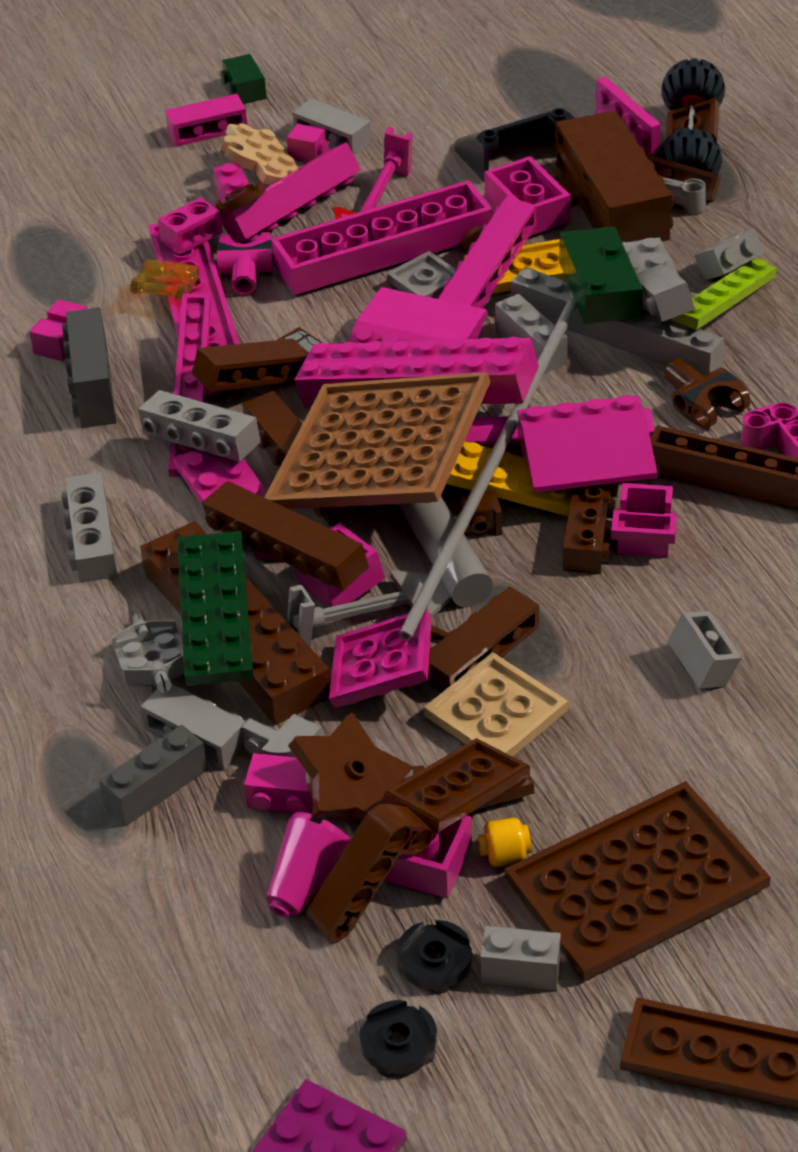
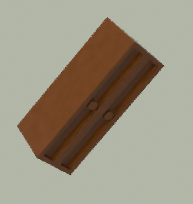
M616 110L556 122V168L565 181L579 195V205L594 229L615 227L622 242H633L660 237L662 242L670 240V229L673 228V218L671 215V206H674L673 192L668 190L664 184L663 177L658 175L653 162L648 160L643 147L638 145L634 134L630 133L625 120L620 118Z

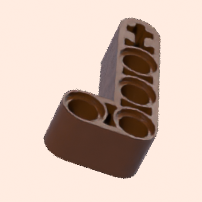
M379 804L372 808L363 819L310 904L306 915L308 920L332 943H337L347 937L399 855H417L424 851L433 839L434 833L432 829L407 807Z

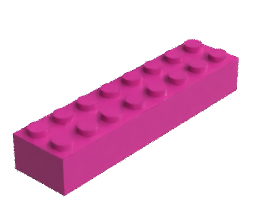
M467 180L271 238L273 265L293 295L305 293L339 281L355 278L362 274L381 270L385 267L407 262L428 251L435 253L461 245V240L465 233L477 226L489 223L492 218V208L474 185Z
M531 337L465 340L460 338L453 340L429 339L425 341L401 340L397 342L373 341L370 343L346 342L339 344L319 343L313 344L294 381L304 408L312 407L323 384L487 372L491 382L481 404L524 403L539 365Z

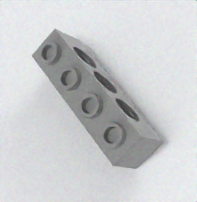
M159 390L138 408L143 434L238 462L261 442L256 417Z
M102 472L65 478L67 490L61 491L64 509L69 508V510L63 512L66 529H72V531L66 532L69 550L74 549L75 551L69 552L71 570H78L80 583L118 577Z

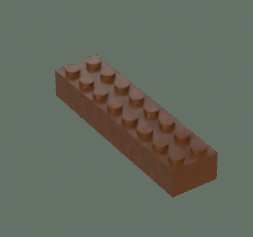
M196 521L140 546L145 575L180 615L181 600L177 538L206 535L207 533ZM246 577L254 679L238 680L237 682L276 726L289 719L293 714L297 715L329 698L331 684L330 669Z

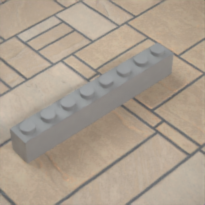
M525 267L511 281V296L520 294L555 325L568 301L575 302L567 281L541 273L535 269ZM577 307L567 327L571 331L666 366L672 360L680 358L702 375L721 368L723 365V337L701 329H692L671 321V319L662 322L655 315H651L648 310L642 308L641 318L584 324Z

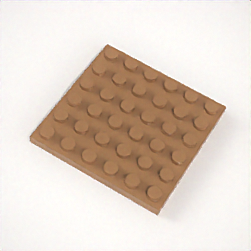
M480 372L323 384L264 498L287 509L438 502L491 382L488 373Z

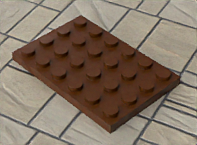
M687 781L505 868V879L545 931L561 933V952L584 981L769 887L771 878Z

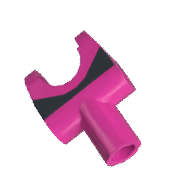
M270 232L261 233L257 240L247 244L234 242L230 234H221L217 245L218 274H232L231 287L238 295L247 296L255 291L257 273L273 272Z

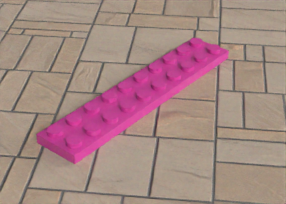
M158 224L148 225L178 339L182 294L210 293L212 302L208 347L240 344L209 242L206 241L179 255L161 242ZM206 388L205 396L230 390H239L241 388L209 391Z

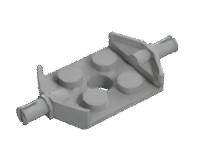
M139 613L140 619L135 614L132 617L133 625L112 636L114 649L126 684L142 687L157 685V689L163 693L165 692L163 685H165L168 692L172 687L170 680L176 679L184 673L183 643L178 633L176 621H146L143 613Z

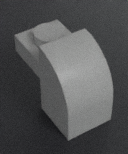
M295 714L278 731L251 718L242 726L244 747L251 755L256 753L295 757L288 746L295 736H323L321 726Z

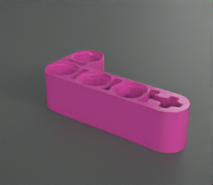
M781 402L747 412L743 416L742 445L760 450L776 446L783 455L798 458V409L792 404Z

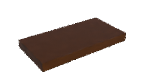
M476 738L385 791L383 803L409 808L427 826L439 833L530 776V766Z

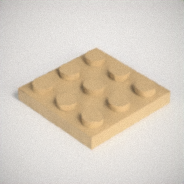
M494 652L424 706V716L464 744L478 738L512 757L568 711V701Z

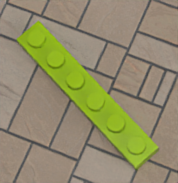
M753 259L694 296L692 301L695 309L676 316L671 321L698 330L774 279L777 267L769 265L763 259Z

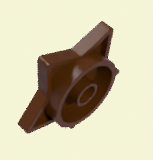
M349 713L331 736H295L288 745L305 769L306 784L312 796L314 818L334 816L347 821H363L372 808L379 804H385L383 803L384 792L399 784L412 770L410 764L375 747L353 713Z

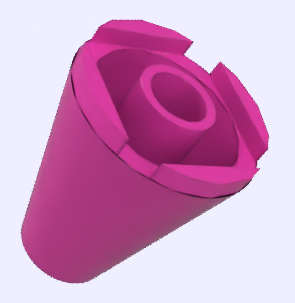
M296 812L290 817L266 896L267 901L270 903V910L283 918H288L290 915L298 916L312 901L351 840L341 829L324 819L320 825L309 821L312 817V814Z

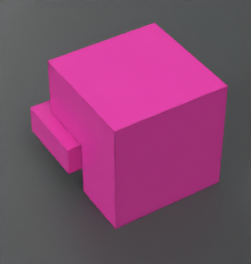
M622 483L620 509L613 510L611 540H618L617 554L668 558L669 544H675L677 513H671L673 486Z

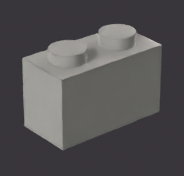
M751 228L735 233L694 256L705 280L725 275L765 252L755 229Z
M710 611L682 613L667 641L699 689L726 686L742 659Z
M485 926L481 950V984L557 991L561 933Z

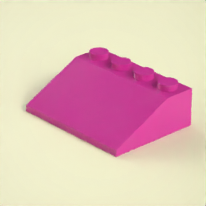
M381 287L356 320L348 342L370 343L373 341L478 339L488 312L487 309Z
M623 395L618 398L603 400L591 399L587 402L560 403L545 407L532 406L527 409L517 410L518 442L534 493L658 477L645 412L638 395Z

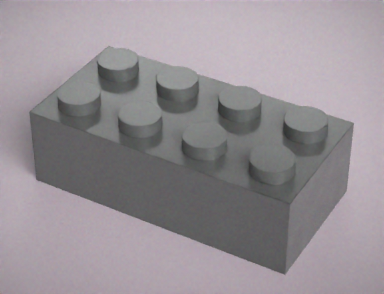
M98 307L66 312L67 324H62L69 394L72 396V399H76L71 400L74 417H80L82 428L116 424L109 356L101 309Z

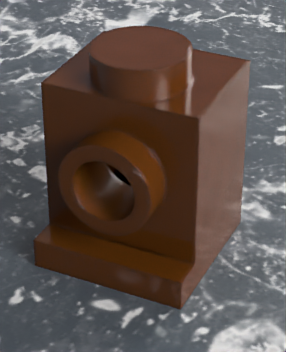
M496 492L484 493L464 533L465 536L495 532L496 536L502 535V511ZM468 496L459 497V510L454 511L455 520H457Z

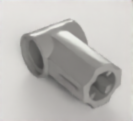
M663 177L664 184L668 190L673 192L675 205L682 206V210L687 214L695 215L705 211V182L700 179H689L682 182Z

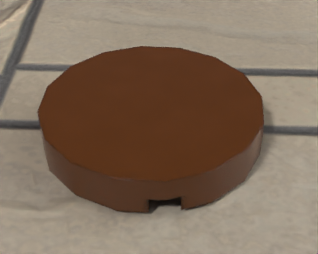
M260 181L256 182L255 187L254 184H247L228 193L225 197V202L222 203L221 200H217L214 207L220 210V214L230 212L260 197L266 192V189Z

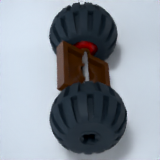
M691 58L689 61L685 59L672 66L662 82V98L669 112H667L666 139L662 142L657 157L719 174L722 165V153L717 143L719 107L725 96V83L722 74L712 63L703 59L699 61L698 58Z

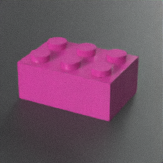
M531 156L484 171L485 199L494 208L498 205L500 206L506 196L536 205L537 225L530 236L571 221V195Z

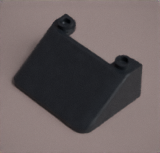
M556 108L546 113L461 137L455 141L454 149L484 182V171L489 170L490 150L543 132H548L556 140V122L574 119L575 117L565 109Z

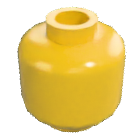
M516 817L490 820L484 826V834L477 835L480 857L487 856L490 865L493 867L513 865L525 859L526 854L531 853V839L527 824L522 825Z

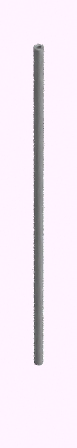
M568 301L537 360L539 367L524 403L515 404L399 632V637L402 640H411L518 427L517 410L527 409L577 309L576 302Z

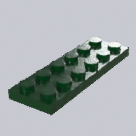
M241 531L178 537L186 686L254 679Z

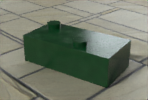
M605 227L560 232L559 263L584 324L641 318L643 288L616 228Z

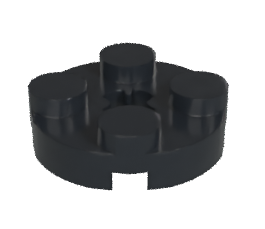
M435 920L436 925L429 924L424 926L423 922L417 923L407 929L398 942V969L411 984L419 988L429 989L435 994L446 993L451 986L462 981L471 969L472 948L468 935L458 925L445 920ZM438 950L442 951V957L439 959H430L426 955L427 952L436 953Z
M392 1000L379 1004L367 1014V1021L363 1024V1027L361 1026L359 1032L360 1047L364 1058L370 1065L377 1068V1072L380 1075L393 1077L396 1074L411 1073L433 1061L436 1054L437 1027L432 1015L425 1008L419 1006V1009L413 1006H407V1001ZM401 1032V1036L404 1033L408 1035L402 1042L391 1041L392 1033Z

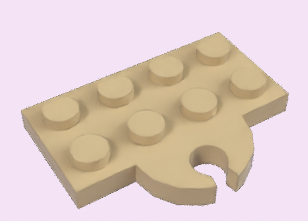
M229 123L225 131L227 136L224 137L220 150L225 151L224 156L235 164L253 170L263 184L271 185L298 169L294 162L295 160L288 155L285 147L279 143L272 131L268 129L256 130L242 123L239 125Z

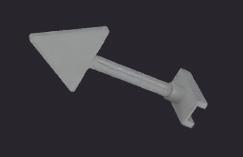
M392 570L390 577L400 590L399 592L324 609L315 607V604L302 585L293 586L289 589L286 621L311 648L312 629L324 626L325 622L403 604H409L412 608L428 574ZM440 580L427 606L431 617L452 600L442 580Z

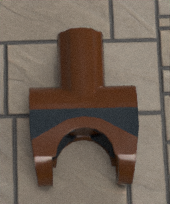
M676 358L665 369L664 378L678 388L672 392L671 396L675 409L686 419L703 429H708L717 423V414L713 407L724 406L732 410L742 411L750 406L751 401L747 388L736 376L724 368H718L706 375H702L684 360Z

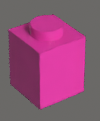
M297 124L287 136L288 155L294 160L308 163L327 152L328 141L326 140L325 129Z

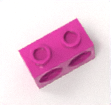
M201 197L158 218L161 242L179 255L223 233L220 210Z

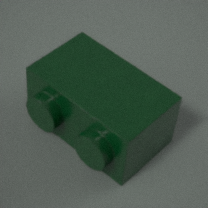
M250 54L222 60L223 70H220L222 84L227 85L229 95L238 94L243 104L267 99L265 77Z

